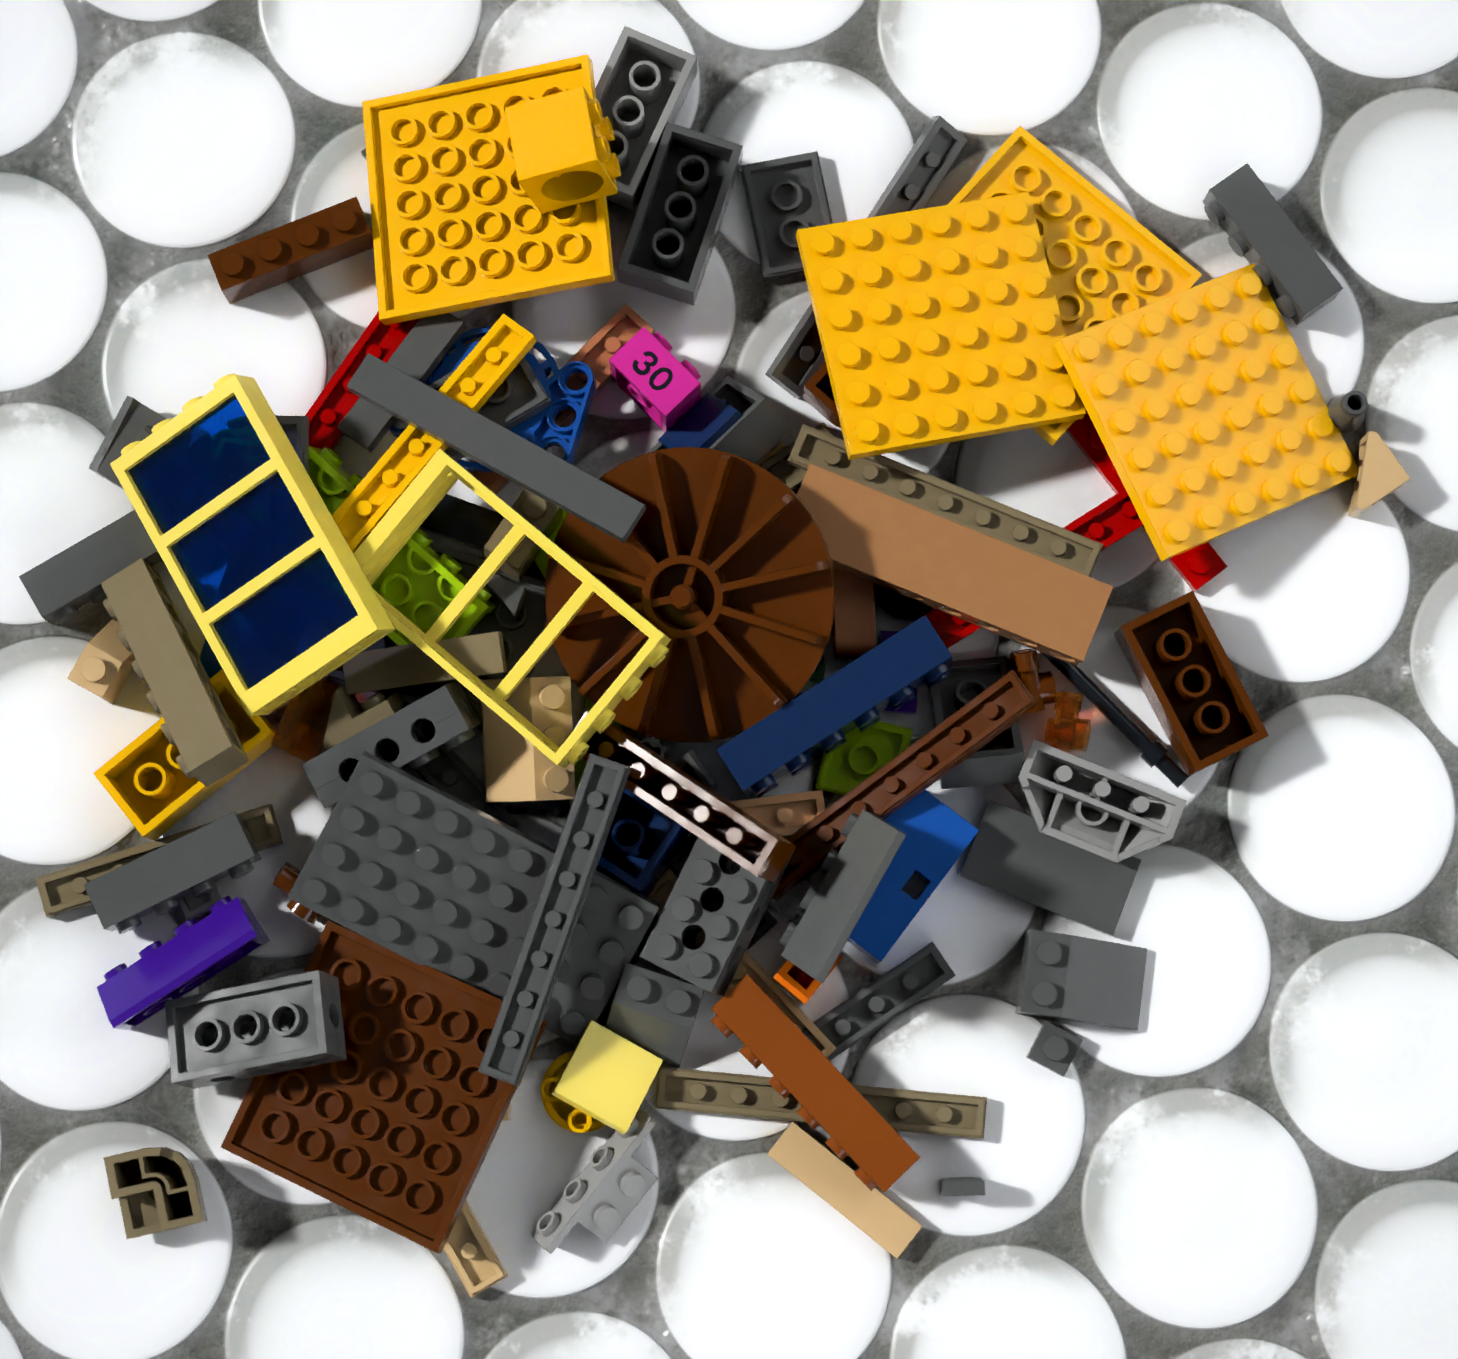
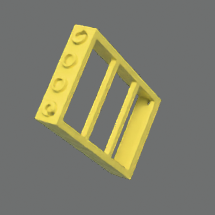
M439 449L353 555L370 585H372L458 479L514 525L513 528L426 633L377 591L374 590L393 626L556 765L564 768L569 763L575 765L578 759L581 760L587 753L589 746L586 743L596 731L602 733L612 723L616 716L613 710L622 699L628 701L642 685V681L639 678L648 667L655 668L666 657L665 654L669 651L666 646L671 639L451 456ZM525 536H527L583 583L497 688L492 690L441 647L438 642ZM596 593L648 636L649 640L565 742L558 746L506 700L591 596Z

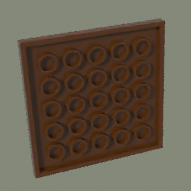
M328 920L303 973L320 970L338 977L347 1059L253 1077L221 1148L431 1251L442 1253L518 1087L478 1072L503 1000L427 965L421 966L362 935ZM544 1019L541 1024L529 1061L548 1022Z

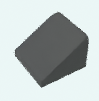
M494 574L487 583L515 620H518L528 595L524 584Z

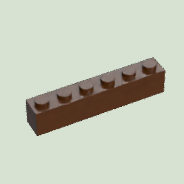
M585 711V713L583 714V716H582V718L580 719L579 723H580V722L584 719V717L588 714L587 711ZM611 723L602 733L596 731L586 743L589 749L582 759L588 761L591 753L631 767L625 786L626 789L753 875L774 882L796 847L794 844Z

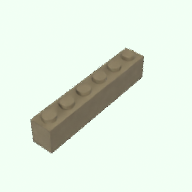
M141 558L103 581L101 586L107 596L103 604L112 619L118 621L122 628L117 631V634L125 648L129 652L132 651L136 658L132 662L133 669L144 683L147 682L151 690L146 693L147 699L153 709L158 714H162L165 723L161 725L162 731L168 741L173 746H177L181 755L177 756L176 760L183 773L189 779L194 776L208 787L249 762L160 575Z

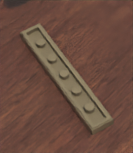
M272 804L239 813L258 852L284 844ZM207 824L35 878L46 917L51 918L92 905L84 884Z

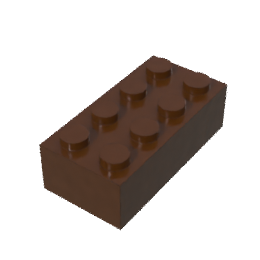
M1193 591L1120 626L1114 633L1188 776L1269 736Z

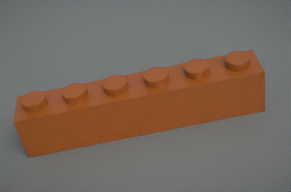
M748 974L711 1008L716 1014L711 1022L727 1039L734 1033L745 1045L739 1052L755 1069L761 1064L766 1067L773 1075L768 1080L769 1084L784 1099L791 1094L802 1107L797 1113L813 1130L820 1125L831 1136L825 1143L841 1160L849 1156L859 1166L854 1174L870 1191L878 1186L881 1191L885 1192L920 1158Z

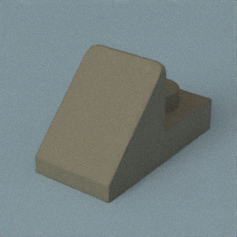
M344 682L334 693L323 741L326 751L399 711L404 706V702L397 690L385 697L381 691L359 703L354 694L347 695Z

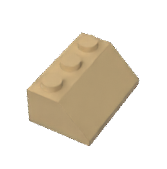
M571 676L524 678L506 700L558 746H561L573 732ZM503 679L482 681L492 690H495ZM481 701L485 802L574 799L576 795L574 765L569 763L566 768L556 765Z

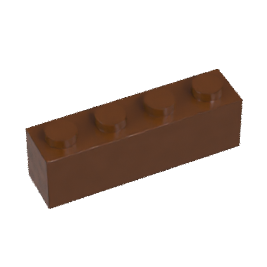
M354 197L208 255V258L223 294L229 304H232L374 248L373 236L357 197Z

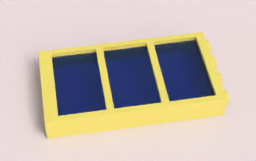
M228 374L214 383L215 389L208 394L193 398L185 403L182 407L184 411L176 417L157 423L151 429L152 434L144 440L135 441L125 446L121 450L122 455L110 463L248 716L268 715L391 633L395 628L257 382L252 377Z

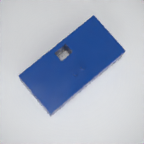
M926 790L885 819V821L908 834L847 940L877 964L884 959L979 831Z

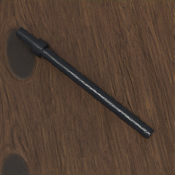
M1042 653L1143 753L1140 757L1151 768L1155 765L1177 788L1189 777L1166 754L1168 750L1158 740L1154 742L1078 666Z

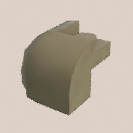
M149 1147L104 1157L111 1199L119 1198L127 1239L207 1221L199 1177L194 1165L181 1152L168 1147Z

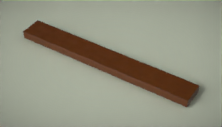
M1011 670L788 837L786 840L794 844L796 850L772 899L778 900L821 868L831 849L840 851L847 837L840 833L852 812L860 816L862 810L866 809L885 820L1037 707L1039 704L1016 672Z

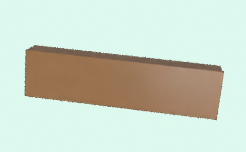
M809 464L797 496L817 523L826 542L834 568L1074 666L1084 661L1113 586L816 465Z

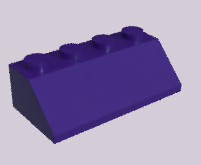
M230 896L220 899L209 907L211 914L199 922L195 918L186 921L174 930L176 936L162 945L159 940L139 952L141 959L129 967L122 963L108 971L103 976L106 981L96 988L112 1027L115 1029L132 1030L165 1008V1001L183 997L270 941L245 899L236 897L232 900Z

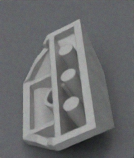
M1034 739L1018 776L1039 833L1114 863L1173 839L1187 800Z

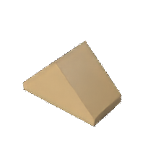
M1369 431L1360 439L1356 461L1358 475L1353 480L1348 516L1356 518L1410 479L1377 432Z

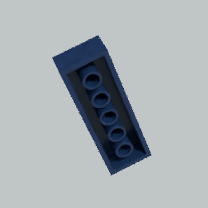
M924 615L716 750L748 798L753 794L757 798L763 797L779 786L776 780L784 774L790 772L792 777L796 776L813 764L810 758L822 750L826 754L832 753L847 742L845 735L857 727L860 732L866 731L881 720L879 717L880 713L891 705L896 711L915 698V690L927 684L930 689L949 677L948 672L950 671L949 668L952 667V655L926 615Z

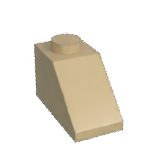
M113 619L87 643L67 677L73 683L111 704L114 703L133 671L132 662L136 660L133 652H129L121 642L117 631L122 628L119 622Z

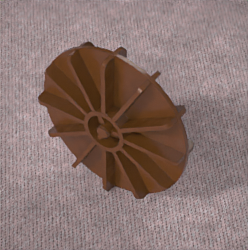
M676 447L656 450L621 463L601 476L599 480L645 504L646 511L626 542L622 543L568 513L557 532L554 543L671 639L666 646L669 651L665 654L666 657L655 668L649 666L639 678L642 681V685L635 695L628 701L622 699L613 710L616 714L614 720L644 736L675 742H707L741 734L792 701L810 680L823 657L831 635L835 610V580L832 559H830L826 542L817 523L800 498L783 481L756 463L732 453L709 448ZM549 554L547 555L549 560L545 580V609L548 623H545L546 627L583 583ZM594 593L553 644L561 663L569 676H571L572 681L579 688L578 692L583 697L586 696L595 705L649 640V637Z

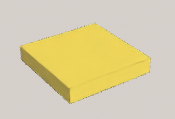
M591 1020L559 1078L552 1095L624 1135L628 1131L663 1060Z

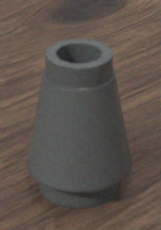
M1351 391L1335 396L1328 402L1329 417L1340 432L1350 433L1362 425L1368 404L1367 398L1362 392Z

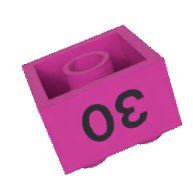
M643 327L609 359L611 379L665 433L701 399V383L698 381L701 376L687 360L684 359L680 363L670 353L673 349L672 346L659 332L656 331L652 335Z

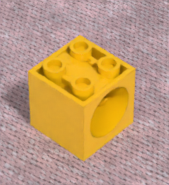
M584 86L505 107L518 182L541 214L618 193L616 178L621 176V169L615 152L611 153L609 141L614 140L612 124L608 116L603 117L598 99L592 100Z

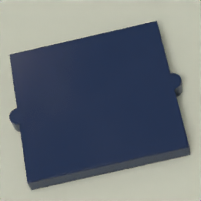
M707 392L658 441L667 449L676 447L710 448L742 415L738 410L731 407L725 398L720 400Z

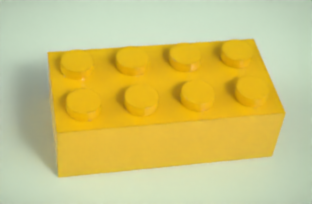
M220 670L210 680L249 762L208 787L194 776L189 779L177 763L176 757L181 755L177 746H173L162 731L161 725L165 723L162 717L93 773L142 837L157 840L282 738L264 715L248 716L224 670Z

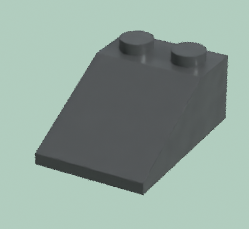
M1000 656L952 661V667L949 668L950 671L948 672L950 676L929 689L933 729L1009 673L1007 657ZM1018 721L941 777V789L1019 782L1018 776L1024 762V750Z
M1030 929L1025 932L1015 1013L1138 1030L1147 948Z

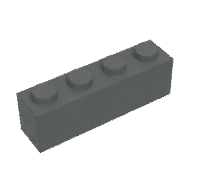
M1248 163L1209 189L1203 200L1206 215L1213 224L1221 225L1229 236V245L1238 256H1244L1250 264L1255 263L1256 266L1252 269L1264 286L1268 287L1275 296L1276 306L1285 318H1291L1298 325L1336 298L1343 287Z
M161 495L156 497L155 500L172 529L179 524V521L168 502ZM133 510L25 572L19 578L42 618L50 624L55 622L63 624L75 618L80 613L78 609L91 601L97 604L107 599L101 586L103 581L141 558L151 567L161 562L162 558L138 514ZM188 536L179 541L183 550L192 544Z
M232 812L84 884V887L103 928L109 931L118 930L119 934H123L142 924L140 918L155 911L156 915L159 916L179 907L178 899L192 893L194 898L211 892L217 888L215 881L230 875L231 879H236L254 870L252 863L260 860L261 857L242 816Z

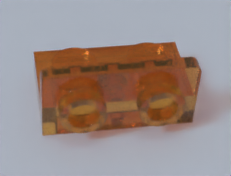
M321 679L292 698L287 705L271 745L279 751L306 762L318 756L323 748L334 693L339 687Z

